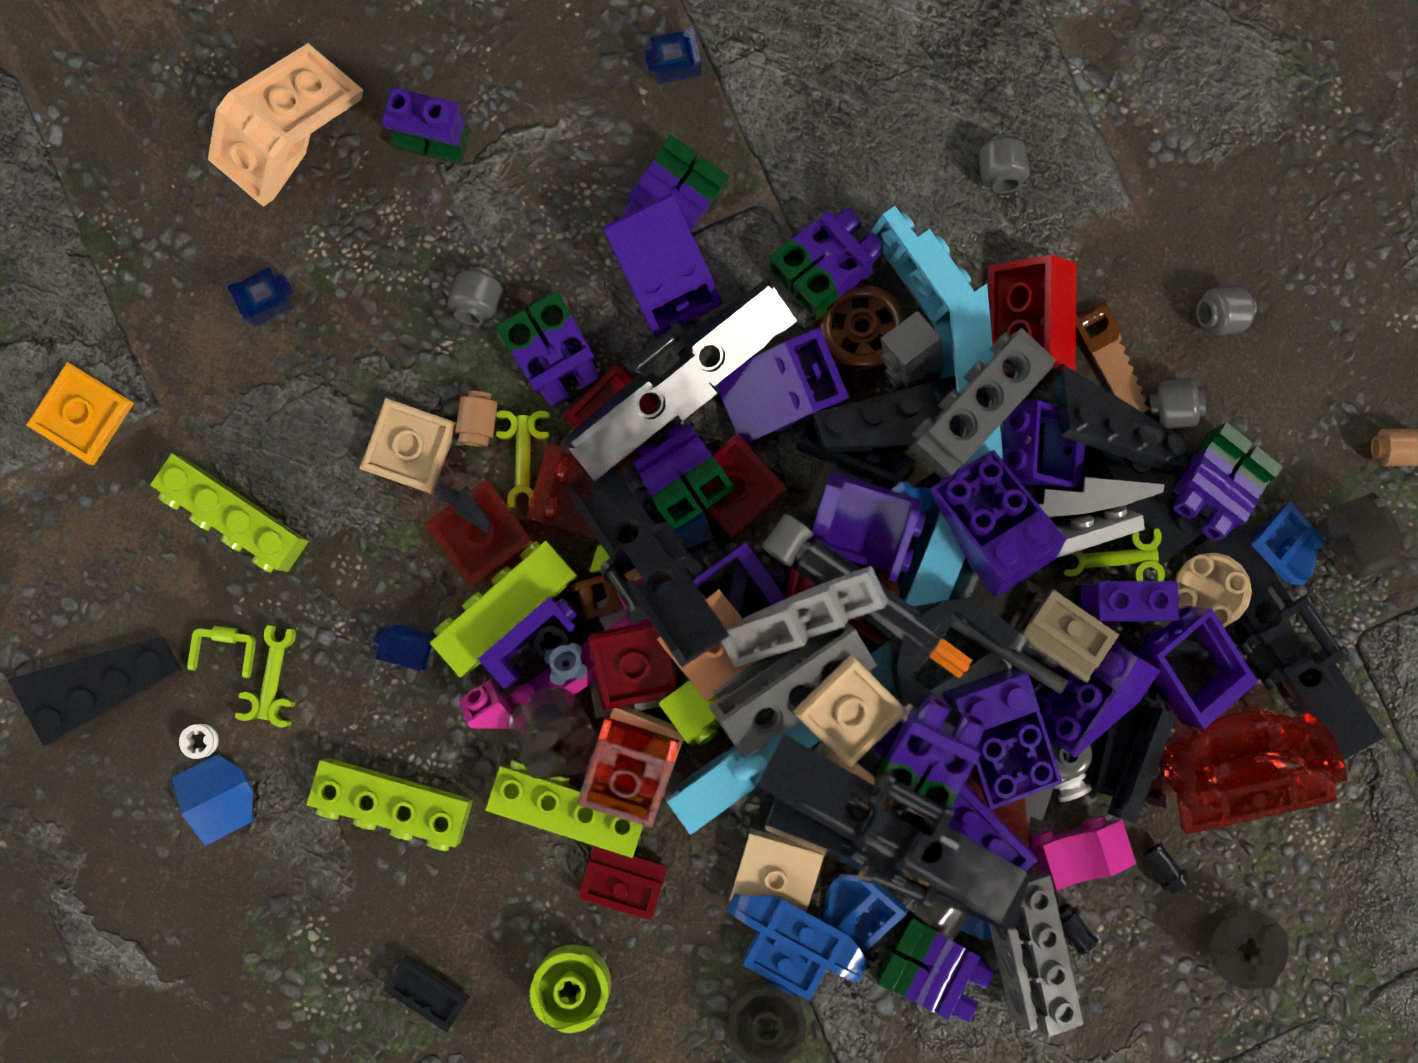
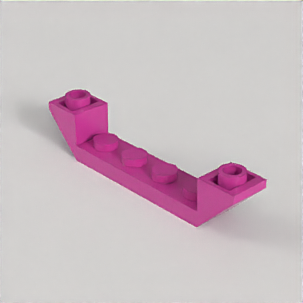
M643 578L635 581L638 586L645 582ZM619 596V598H620L622 604L624 605V607H625V609H626V611H627V607H626L625 603L623 602V600H622L621 597ZM627 616L621 621L614 623L609 629L639 623L631 622ZM646 618L639 623L649 622L650 620ZM589 642L580 646L582 648L581 661L587 667V675L583 679L573 678L566 680L562 685H555L550 681V674L552 672L549 667L528 683L518 687L508 696H505L489 679L458 700L467 725L470 728L524 729L596 681L597 676ZM565 661L562 666L568 667L570 663Z

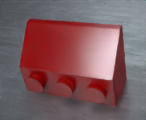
M1051 254L988 265V300L992 343L994 344L1003 333L1007 332L1011 336L1022 328L1056 359L1053 363L1054 366L1043 378L1053 377V371L1061 364L1076 371L1077 263ZM1002 365L1004 374L1007 377H1012L1011 370L1007 366Z

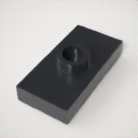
M408 955L403 958L383 991L445 1032L449 1031L470 996Z

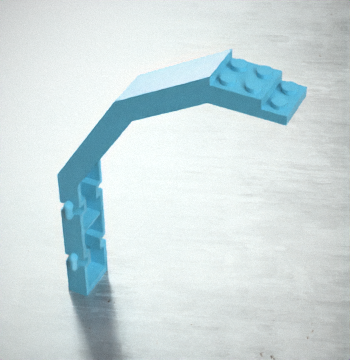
M896 206L882 214L871 232L883 242L884 250L882 254L932 322L934 330L942 338L945 370L938 374L939 380L955 376L956 390L960 392L968 383L964 378L965 374L979 360L985 364L994 355L990 350L993 343L987 283L974 291L971 287L972 280L964 268L955 265L949 256L950 250L943 238L939 235L935 236L931 229L917 237L914 233L916 231L910 217L904 212L900 213ZM976 393L977 402L986 408V399L980 393ZM1000 425L969 460L954 473L993 449L1003 460ZM935 502L927 511L920 537H917L913 546L914 554L907 573L903 572L898 584L900 598L911 606L948 600L965 559L964 553ZM888 640L875 651L867 647L868 652L877 665L869 673L887 691L894 687L891 670L892 656ZM800 720L794 727L785 729L769 740L762 749L750 753L745 758H743L735 745L727 751H723L665 793L663 797L691 835L756 788L755 785L783 734L808 748H811L820 739Z

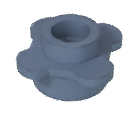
M578 644L562 645L546 652L545 662L550 665L552 672L550 674V681L553 684L562 685L566 680L573 678L581 680L587 675V667L582 664L580 657L582 648ZM568 661L570 664L568 667H563V662Z

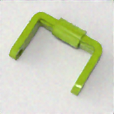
M214 626L213 629H196L193 632L188 670H196L202 637H210L213 641L234 644L237 641L246 642L242 677L250 678L256 646V639L252 635L241 634L237 628Z

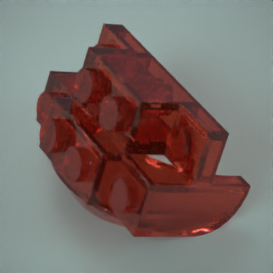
M1242 711L1228 714L1214 720L1205 729L1193 731V735L1186 741L1166 745L1162 754L1165 780L1176 793L1180 828L1186 835L1337 802L1335 784L1348 781L1344 758L1335 737L1311 713L1295 717L1268 711ZM1284 763L1296 764L1301 766L1289 769Z

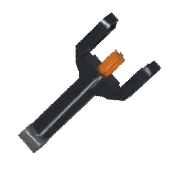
M787 514L782 516L762 544L764 550L785 565L791 567L794 561H796L794 570L816 586L861 570L818 537L809 542L814 534L802 523ZM880 583L888 600L885 608L859 616L889 638L895 694L917 709L920 708L929 695L936 696L910 677L913 672H919L928 658L958 679H960L963 673H966L970 667L969 664L972 662L971 658L943 639V636L955 621L952 618L953 615L957 616L999 648H1006L1018 655H1022L1030 644L1029 639L972 597L911 606ZM950 706V711L944 722L956 727L962 714Z

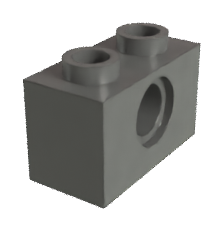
M918 311L881 338L883 349L881 359L886 365L884 374L896 389L900 386L906 389L925 384L945 370L942 338Z

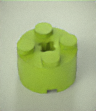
M571 944L554 949L541 961L531 983L530 1001L536 1016L544 1024H548L557 1029V1031L564 1033H576L591 1027L602 1015L608 1002L611 990L609 969L602 957L591 947ZM566 981H571L573 985L579 986L576 995H572L570 989L563 990Z

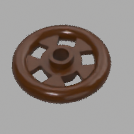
M863 283L857 284L827 308V313L818 320V328L821 329L833 360L849 368L869 369L880 366L884 362L881 359L883 354L882 347L874 351L868 344L875 341L879 335L882 337L906 320L907 317L903 306L891 292L877 285ZM869 299V308L853 310L852 300ZM887 309L892 322L882 326L880 318L876 313ZM836 314L846 316L844 329L832 328L833 319ZM860 323H866L869 326L868 331L863 333L858 332L855 328ZM846 338L852 343L859 345L855 353H851L841 347Z

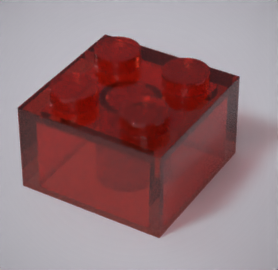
M488 479L470 490L492 520L488 534L454 513L455 506L452 504L424 523L468 586L474 588L519 557L527 547L535 542L498 489Z
M605 716L577 805L652 828L675 763L679 740Z

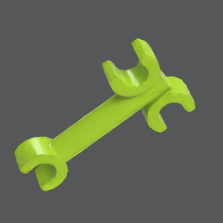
M501 410L496 413V417L502 420H510L511 428L505 432H496V437L501 440H510L516 436L515 487L509 492L507 502L509 507L516 508V497L519 494L525 493L529 496V507L535 508L537 496L530 488L531 435L538 440L550 439L549 432H538L535 427L539 420H549L550 414L546 411H537L531 416H515L507 410Z
M1153 528V539L1149 544H1143L1140 541L1139 532L1132 533L1131 541L1137 549L1084 554L1076 551L1064 555H1074L1078 560V564L1074 569L1063 570L1064 575L1070 577L1077 576L1085 568L1138 564L1134 571L1136 581H1143V571L1149 567L1155 569L1157 581H1164L1165 570L1158 563L1157 549L1162 539L1159 528Z
M267 625L264 630V640L270 648L260 697L254 692L239 693V698L247 699L251 702L252 709L249 713H235V718L241 721L253 720L255 718L270 720L276 727L283 728L291 726L292 721L281 719L278 711L281 706L294 707L295 701L288 698L275 701L284 651L285 648L291 646L295 641L296 632L295 629H287L284 640L278 642L274 637L276 626Z

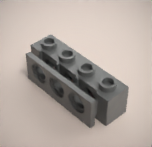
M1022 328L1011 336L1007 332L1003 333L990 347L994 355L985 364L979 360L965 374L964 378L968 383L962 390L958 392L953 388L938 404L942 409L941 413L933 421L927 417L913 431L912 435L916 440L909 448L942 479L953 475L961 465H964L1054 366L1053 363L1056 359ZM1002 365L1007 366L1011 370L1012 379L1004 374ZM976 393L984 396L987 403L986 408L979 405L976 400ZM950 421H954L959 425L961 430L960 437L951 432L949 427Z
M847 622L845 627L809 638L804 646L758 660L713 691L718 700L708 707L740 754L745 758L750 753L762 749L769 740L785 729L792 728L798 724L800 719L794 714L793 710L850 655L868 672L877 665L856 630Z
M1031 866L1026 871L1027 875L1030 876V880L1015 930L999 928L992 924H989L1010 1017L1029 1031L1038 1029L1048 1037L1084 1025L1051 875Z

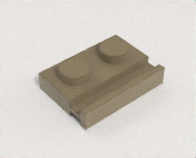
M1055 590L1048 592L1029 620L1025 630L1021 632V634L1029 639V645L1083 682L1089 681L1090 675L1099 666L1119 636L1115 631Z

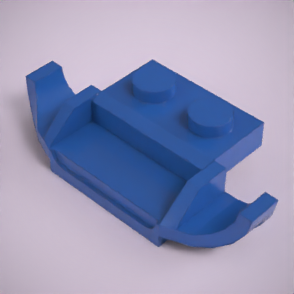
M735 893L726 909L735 918L757 930L741 961L742 965L808 1001L814 995L827 969L850 981L859 983L868 966L860 948L846 932L822 921L780 896L764 894L747 896Z

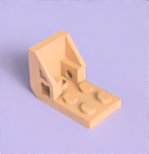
M307 43L228 92L215 112L208 160L264 207L274 200L306 154L310 134L359 102L364 90Z

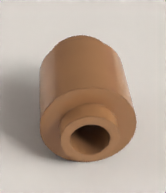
M469 391L468 397H460L455 432L459 434V444L488 447L489 439H492L494 435L498 402L491 400L490 393Z
M1381 429L1371 442L1372 457L1377 459L1380 466H1418V429Z

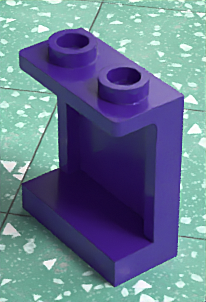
M831 472L812 533L814 535L809 542L818 537L846 559L886 571L890 574L889 581L897 582L900 571L907 573L912 561L914 550L908 549L911 537H920L926 515L920 513L922 500Z
M1102 581L1098 584L1077 585L1078 607L1100 622L1179 621L1178 583L1176 581Z
M549 597L481 655L478 660L503 689L513 687L523 678V675L509 659L534 639L540 629L549 626L557 618L569 632H576L580 626L575 620L580 615L566 599L562 598L558 601L555 598Z

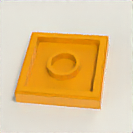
M67 362L26 426L87 464L94 466L134 402Z

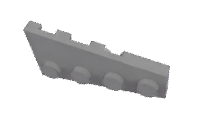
M1126 506L1105 509L1103 512L1053 522L1067 539L1058 557L1145 530L1143 515L1128 510Z

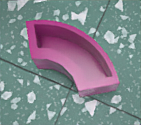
M1096 816L1082 821V827L1052 834V830H1044L1030 835L1031 842L1025 845L1036 855L1038 860L1032 867L1051 875L1054 891H1058L1083 881L1111 877L1136 865L1122 819L1106 821L1105 816Z

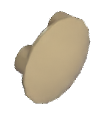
M1215 552L1199 554L1185 562L1177 573L1175 580L1178 583L1179 609L1186 606L1212 608L1223 627L1241 617L1248 608L1252 595L1250 578L1243 566L1230 556Z

